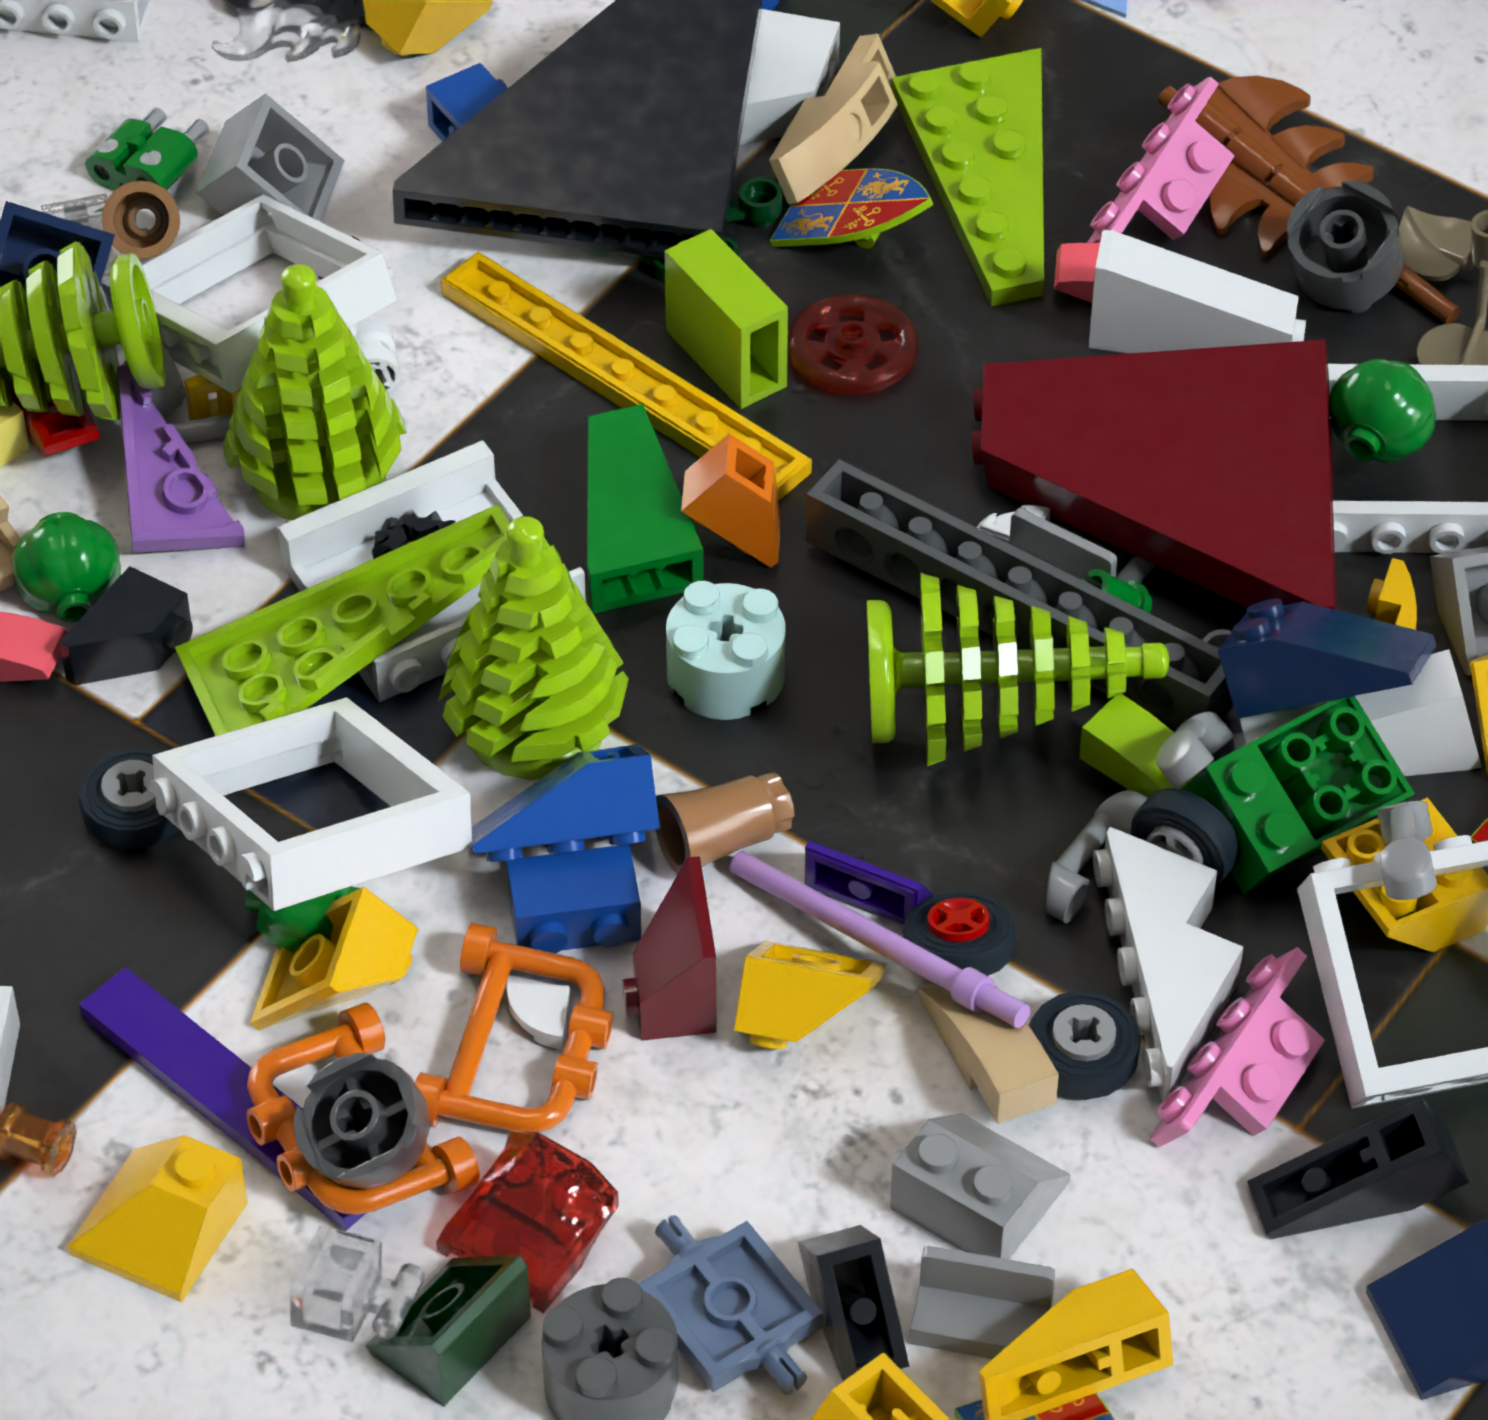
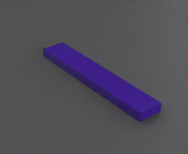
M127 967L123 968L79 1003L80 1014L85 1021L281 1179L277 1167V1156L285 1153L278 1140L265 1145H259L248 1127L247 1110L255 1107L247 1089L248 1076L252 1067ZM274 1086V1089L280 1097L285 1095L282 1091H280L277 1087ZM290 1099L295 1109H297L298 1106L300 1109L303 1110L302 1107H300L297 1103ZM308 1186L296 1190L299 1195L344 1231H347L365 1215L343 1214L326 1207L314 1196Z

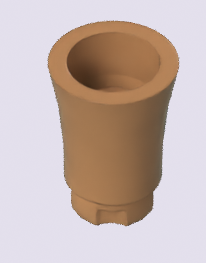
M133 181L120 186L109 196L103 208L102 226L104 231L115 234L112 246L123 255L129 253L136 254L138 259H148L160 255L172 245L179 231L180 214L175 200L164 188L148 181ZM142 209H149L155 215V224L150 230L139 228L136 223V215Z
M767 773L758 777L749 775L724 784L697 790L657 795L656 801L660 829H655L668 864L678 875L687 857L700 856L701 866L704 867L740 849L770 840L775 833L791 829L792 819L795 817L794 806L790 792L786 789L781 777L777 773Z

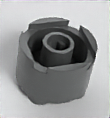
M1341 181L1342 186L1324 190L1323 185L1311 190L1295 205L1287 222L1288 248L1296 279L1302 290L1312 300L1329 308L1343 309L1355 314L1367 311L1372 303L1384 297L1394 287L1403 269L1404 250L1398 221L1389 199L1378 189L1358 181Z
M616 1278L610 1280L607 1284L590 1286L571 1294L559 1303L556 1308L549 1311L544 1318L542 1333L544 1391L549 1409L557 1420H665L671 1409V1402L678 1385V1339L671 1315L656 1298L642 1291L640 1285L628 1278Z

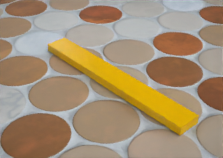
M479 251L440 280L442 295L621 408H627L643 404L654 429L700 458L725 436L731 434L774 462L779 500L812 473L811 458Z

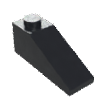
M1420 1097L1248 1180L1247 1183L1265 1234L1270 1239H1276L1411 1211L1468 1184L1469 1180L1449 1129L1424 1099Z

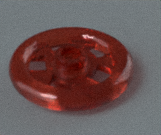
M843 294L819 300L800 312L788 331L787 353L795 370L813 385L840 394H867L892 386L912 369L919 352L918 334L908 316L893 304L867 295ZM858 316L864 317V321L850 320L841 322L839 317ZM889 328L896 339L881 342L878 330ZM815 329L828 331L823 343L809 340V337ZM876 356H880L886 362L884 365L872 370L865 366ZM826 357H830L842 365L839 370H835L823 365L821 362Z

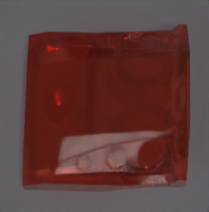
M511 1131L507 1137L504 1150L478 1183L470 1197L445 1225L436 1241L437 1252L446 1257L452 1253L459 1258L520 1255L528 1265L529 1295L533 1308L544 1313L581 1269L599 1234L618 1209V1191L589 1160L537 1131Z

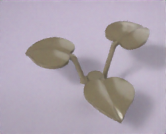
M1407 206L1399 225L1404 250V262L1419 277L1429 281H1445L1454 277L1461 268L1470 271L1476 266L1480 271L1476 318L1473 329L1458 323L1443 324L1430 329L1422 336L1418 343V364L1488 365V331H1483L1486 324L1488 304V210L1478 213L1470 222L1455 217L1428 214Z

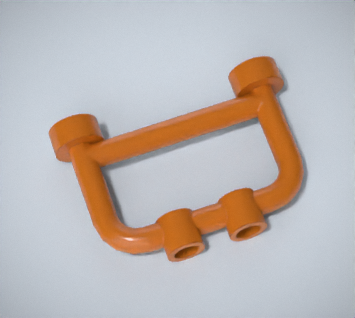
M470 923L462 946L460 971L482 976L448 1080L446 1077L420 1072L415 1081V1084L428 1103L430 1127L435 1128L440 1117L444 1116L516 1133L536 1134L550 1130L565 1120L573 1106L575 1097L590 1100L597 1078L598 1062L589 1061L587 1058L591 1046L601 1049L607 1048L614 1018L613 1012L603 1010L605 986L599 973L586 962L570 956L497 941V928ZM511 970L570 982L580 990V999L578 1004L574 1006L564 1050L562 1055H559L555 1065L549 1097L544 1104L535 1108H523L469 1096Z
M364 1002L341 1011L338 1017L339 1026L272 1050L259 1058L251 1068L247 1089L255 1107L247 1110L248 1127L259 1145H265L278 1140L285 1153L277 1156V1167L280 1177L289 1191L293 1192L308 1186L314 1196L326 1207L343 1214L360 1215L375 1212L440 1185L447 1193L453 1195L479 1183L480 1175L477 1160L471 1147L462 1137H455L432 1147V1150L426 1143L424 1152L410 1171L391 1184L369 1190L347 1188L337 1184L307 1163L296 1144L294 1129L296 1109L287 1096L280 1097L274 1089L273 1081L281 1074L335 1055L338 1059L356 1053L373 1054L383 1050L385 1047L384 1029L378 1014L369 1003Z

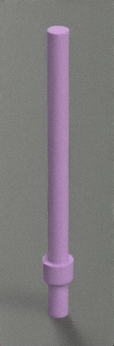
M744 851L738 852L733 857L730 864V871L733 874L950 991L951 998L956 1003L973 1012L984 1010L1016 1028L1022 1027L1028 1020L1030 1006L996 988L995 982L991 977L972 967L962 970Z

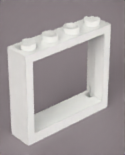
M264 194L177 240L160 255L140 260L155 304L164 350L169 351L174 362L196 374H200L203 378L230 393L242 388V382L253 352L258 350L259 335L264 323V317L267 316L269 309L228 331L179 304L264 257L275 253L295 264L307 265L313 269L315 274L323 277V279L317 282V285L327 292L338 313L349 328L397 301L391 283L393 268L386 265L383 252L379 251V249L354 239L349 234H344L322 223L320 220L313 219ZM109 277L102 281L101 285L111 311L113 310Z
M1328 364L1330 392L1339 377L1358 364ZM1409 364L1419 372L1431 389L1436 420H1488V365ZM1333 501L1335 553L1445 554L1488 546V502Z
M347 697L152 755L154 780L150 781L149 791L155 795L156 809L159 814L164 815L183 832L188 840L194 841L212 857L218 866H223L242 883L246 890L253 892L273 911L472 848L470 792ZM336 762L391 807L278 842L223 795Z
M1469 835L1441 840L1433 845L1435 851H1430L1435 876L1488 866V841L1472 844L1471 836ZM1383 851L1373 856L1374 862L1351 866L1350 858H1337L1321 862L1313 866L1314 873H1311L1297 888L1351 1109L1488 1082V1047L1378 1068L1335 894L1383 886L1384 881L1380 867V857Z

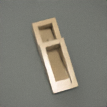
M935 983L919 987V997L970 1090L979 1089L997 1124L1056 1104L1059 1074L1027 1023L1020 1028H1016L984 1010L973 1012L953 1001L951 992Z

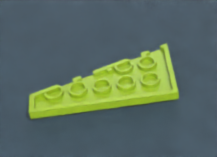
M1041 48L892 77L891 89L897 101L900 114L991 307L1043 296L1044 218Z
M494 505L176 646L175 650L215 736L306 710L482 582L483 575L490 568L498 547L507 539L506 530L510 522L500 505Z

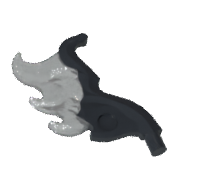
M224 0L227 8L237 13L241 28L238 35L229 42L213 40L211 43L213 50L219 56L234 61L255 59L270 50L289 47L291 49L285 53V58L287 62H294L305 59L314 54L320 47L329 43H336L331 48L333 58L345 56L354 51L359 45L361 39L360 27L367 26L370 31H373V29L366 24L363 0Z

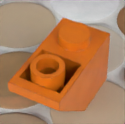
M728 434L685 471L681 512L688 515L698 525L707 527L734 544L741 552L753 556L772 568L779 561L781 515L774 462L731 434Z

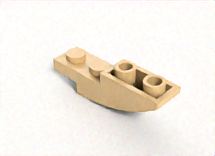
M878 33L859 36L825 96L806 98L769 159L772 176L780 184L788 204L799 203L845 168L874 139L898 104L891 89L892 77H896Z

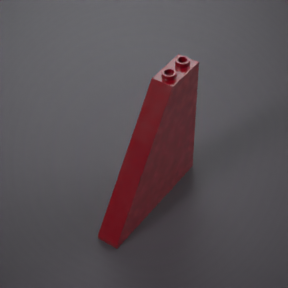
M1326 339L984 364L983 387L973 389L976 422L982 421V430L972 431V454L975 465L984 464L989 488L1026 505L1047 507L1050 509L1051 517L1130 554L1141 557L1160 568L1246 608L1261 601L1281 599L1283 605L1303 601L1337 610L1331 416L1329 414L1330 383Z

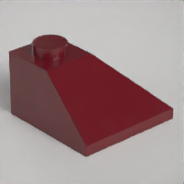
M700 856L687 857L633 951L634 978L622 979L626 1017L638 1016L641 1041L717 1033L716 952Z

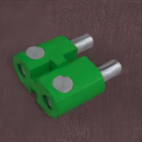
M153 107L141 120H125L105 141L100 142L97 149L87 158L85 162L86 170L97 184L115 191L120 186L133 181H148L161 186L167 191L197 160L198 151L196 145L209 132L208 124L204 120L196 118L181 133L177 130L162 127L167 120L166 114L162 109Z

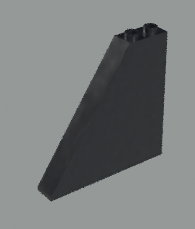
M615 0L394 181L392 190L394 224L665 258V250L709 229H712L724 241L762 14V0Z

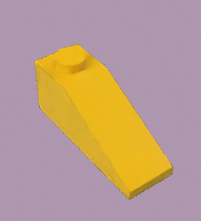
M1133 1268L1071 1290L979 1370L984 1420H1024L1172 1366L1173 1354L1169 1312Z

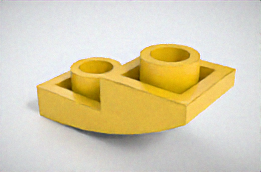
M1392 558L1385 581L1374 579L1366 613L1376 615L1375 620L1416 630L1417 605L1412 580L1404 561Z

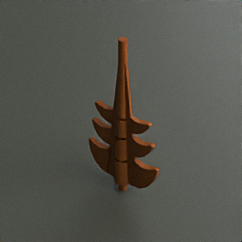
M1259 75L1233 77L1218 83L1217 88L1195 120V122L1235 155L1210 194V217L1216 234L1224 236L1227 234L1230 226L1240 216L1254 208L1266 207L1267 209L1264 211L1259 222L1258 247L1261 257L1269 259L1275 250L1288 239L1287 222L1293 208L1302 197L1311 190L1323 185L1324 190L1342 186L1341 181H1358L1365 184L1371 182L1374 178V168L1370 165L1359 163H1336L1311 173L1308 170L1310 164L1320 156L1343 147L1345 135L1342 132L1326 127L1309 125L1287 128L1272 135L1269 132L1272 126L1283 117L1309 107L1311 96L1299 87L1283 80ZM1172 86L1166 87L1158 97V103L1170 112L1169 117L1172 112L1167 108L1168 104L1178 92ZM1404 262L1401 275L1394 287L1406 293V295L1444 324L1453 323L1460 315V307L1419 277Z

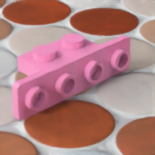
M1212 77L1205 79L1194 87L1188 83L1174 95L1167 107L1172 114L1166 123L1162 122L1157 125L1143 142L1142 147L1147 152L1140 162H1134L1118 180L1116 186L1121 192L1114 202L1109 201L1095 215L1090 224L1095 231L1087 243H1100L1103 230L1122 234L1137 210L1172 240L1185 234L1235 156L1195 122L1218 86V83Z
M1298 947L1278 958L1272 954L1266 956L1249 973L1246 982L1251 986L1244 998L1241 997L1234 1001L1222 1013L1217 1021V1026L1221 1029V1032L1215 1041L1204 1045L1190 1060L1187 1070L1192 1075L1186 1084L1171 1092L1159 1106L1156 1114L1161 1118V1121L1149 1137L1158 1147L1188 1133L1194 1127L1212 1098L1253 1136L1269 1127L1325 1041L1319 1033L1280 998L1307 957Z

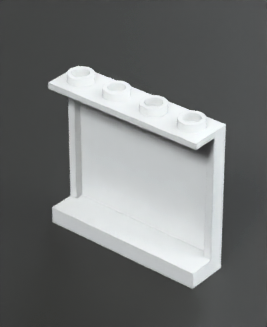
M482 440L278 526L282 567L297 588L303 591L373 560L372 549L375 543V532L386 530L390 517L402 521L408 519L412 509L419 517H427L432 512L437 511L442 521L455 520V522L497 504L500 505L510 523L513 519L523 515L496 481L494 454ZM581 567L569 571L572 582H575L583 599L586 601L585 572ZM481 583L358 671L379 702L397 694L409 692L420 684L446 673L448 662L457 640L456 638L470 609L481 599L478 597Z

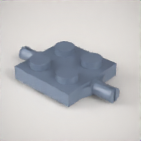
M669 1216V1224L665 1219L662 1220L656 1227L655 1234L664 1242L674 1257L664 1269L641 1281L638 1285H640L642 1291L652 1295L667 1309L676 1327L679 1351L710 1390L715 1392L748 1371L761 1367L768 1371L781 1387L784 1394H792L793 1386L796 1390L800 1389L806 1382L807 1375L798 1367L787 1351L792 1345L823 1328V1312L748 1221L721 1236L696 1241L681 1223L678 1216Z

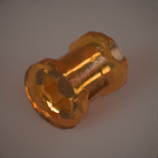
M16 1101L10 1102L0 1114V1158L5 1160L14 1156L39 1165L43 1174L55 1177L64 1170L73 1152L77 1134L76 1124L66 1119H61L55 1123L28 1113L27 1107L24 1104Z

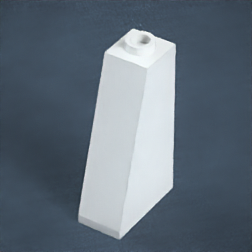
M1102 231L1095 267L1088 348L1122 353H1143L1304 341L1306 320L1296 319L1299 296L1115 231Z
M1449 649L1431 654L1412 685L1355 696L1404 776L1467 771L1482 767ZM1326 702L1240 718L1243 732L1233 734L1235 750Z

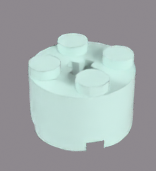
M697 581L686 587L684 597L674 605L667 618V681L672 692L675 689L684 699V706L693 713L712 719H739L751 715L752 707L766 700L768 706L778 697L785 680L786 630L785 620L778 607V599L775 594L766 589H754L731 583L713 584L708 581Z

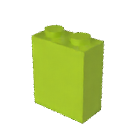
M712 229L665 250L666 331L740 409L787 387L788 306Z

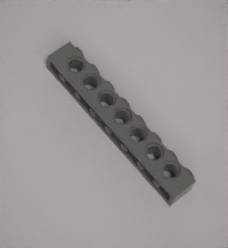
M840 459L806 494V542L920 599V573L939 578L941 610L956 618L958 617L956 602L957 585L976 590L978 629L993 636L994 619L993 596L1012 600L1015 614V638L1017 649L1019 650L1030 649L1031 606L1050 611L1053 648H1067V616L1087 622L1089 647L1104 646V627L1123 632L1125 647H1139L1142 643L1164 644L1167 647L1170 658L1169 670L1166 676L1162 679H1143L1142 676L1126 677V692L1121 694L1151 713L1162 723L1176 730L1185 720L1203 712H1215L1223 720L1234 707L1219 658V648ZM1105 679L1090 680L1091 687L1106 694Z

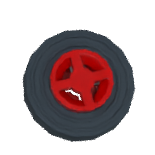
M951 892L932 896L912 908L908 912L904 923L903 938L962 970L972 967L989 976L1000 971L1011 960L1016 942V930L1009 909L998 900L979 893Z

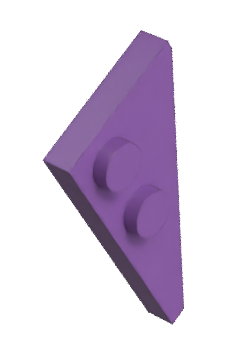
M118 365L117 380L132 553L244 547V527L239 520L234 522L217 497L218 490L209 476L197 468L196 458L172 423H166L153 404L152 393L149 389H144L137 384L128 365Z

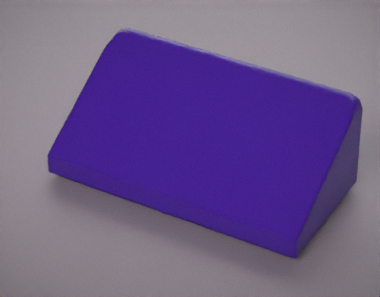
M810 840L805 846L804 884L816 891L904 925L908 912L915 906H918L921 901L933 896L931 891L916 881Z

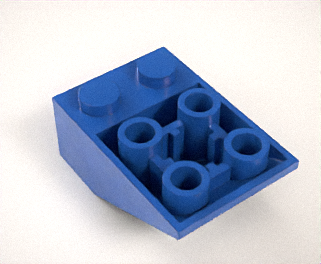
M639 744L576 753L472 827V851L474 854L482 853V855H486L487 862H498L523 857L522 847L543 845L547 847L548 853H565L584 849V839L603 836V838L609 839L610 845L645 841L646 830L660 829L651 755Z

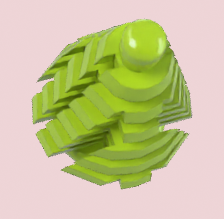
M73 242L61 249L60 255L57 256L58 274L52 263L43 261L28 270L29 277L26 278V291L21 282L18 283V279L12 280L0 287V408L9 409L13 405L9 383L13 381L15 394L23 408H26V411L46 412L49 410L48 402L51 403L52 399L58 411L63 415L83 416V401L85 406L88 403L97 418L120 420L117 344L122 345L131 374L140 387L144 389L165 387L166 362L155 304L140 261L136 254L129 253L116 257L111 264L110 291L113 310L107 311L96 271H92L90 257L80 242Z
M304 264L288 266L281 274L282 290L275 294L267 316L264 317V323L259 335L258 350L253 352L245 373L242 388L233 406V414L229 419V430L223 442L224 455L229 468L240 466L243 481L252 486L261 504L279 517L289 520H295L385 482L386 474L402 450L400 435L407 434L405 420L398 406L390 398L327 292L317 285L315 272L311 267Z
M521 516L513 519L506 530L507 539L498 547L490 568L483 575L478 597L481 599L470 609L456 638L457 640L448 662L438 701L452 691L455 692L456 695L446 701L442 717L456 737L466 732L465 744L471 748L481 763L505 776L536 780L544 777L576 753L598 750L600 748L602 740L610 734L608 724L620 716L629 678L624 671L615 676L617 668L624 663L583 599L575 582H572L570 573L565 564H562L554 545L550 546L544 538L542 524L531 516Z
M920 573L922 652H900L893 645L892 612L889 604L882 600H867L872 744L890 742L896 734L895 696L897 693L906 688H923L927 766L946 760L944 685H959L963 752L982 745L981 684L995 683L999 738H1003L1018 732L1017 683L1031 682L1034 722L1036 726L1054 719V681H1068L1070 710L1073 712L1090 705V680L1105 679L1106 696L1111 698L1126 692V677L1142 676L1143 679H1162L1169 670V652L1164 644L1142 643L1139 647H1125L1123 632L1104 627V646L1089 647L1087 622L1067 616V648H1053L1050 611L1031 606L1030 649L1017 650L1013 601L998 596H993L994 651H980L976 590L957 585L956 595L958 608V652L943 653L939 578Z

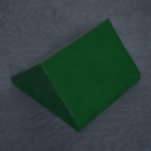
M520 1255L452 1258L365 1347L373 1357L444 1407L531 1318L528 1265Z

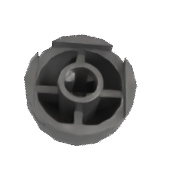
M352 1054L335 1059L317 1072L306 1086L311 1092L305 1100L303 1110L297 1106L294 1116L296 1144L308 1164L337 1184L366 1190L391 1184L410 1171L424 1152L430 1129L428 1103L412 1077L395 1063L385 1059H377L372 1054Z

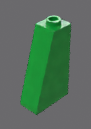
M643 404L588 416L587 572L589 608L593 614L684 593L686 587L691 583L704 581L703 547L691 518L681 512V494Z

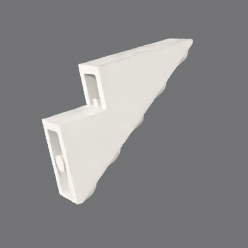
M1109 827L1106 832L1105 849L1093 851L1094 876L1098 887L1107 886L1109 899L1105 901V916L1110 936L1119 935L1122 948L1118 949L1117 955L1120 979L1123 985H1132L1135 998H1131L1130 1012L1135 1019L1140 1036L1145 1035L1148 1049H1144L1143 1052L1146 1081L1149 1087L1158 1086L1161 1101L1163 1102L1171 1092L1179 1087L1188 1071L1187 1066L1190 1060L1203 1046L1238 986L1243 946L1200 929L1212 910L1217 870Z

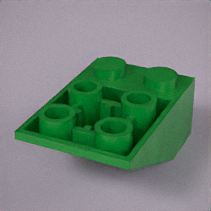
M1355 696L1328 701L1208 764L1181 788V790H1187L1207 800L1222 812L1234 828L1240 847L1239 858L1230 873L1243 894L1285 873L1322 851L1321 845L1323 840L1372 821L1378 817V809L1404 802L1415 795Z

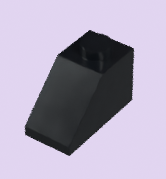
M129 566L59 641L66 681L76 686L159 670L174 652L177 653L175 647L188 642L193 633L187 593Z
M857 1225L798 1242L810 1297L823 1312L822 1330L842 1380L845 1381L883 1352L900 1369L910 1367L881 1238L862 1225Z

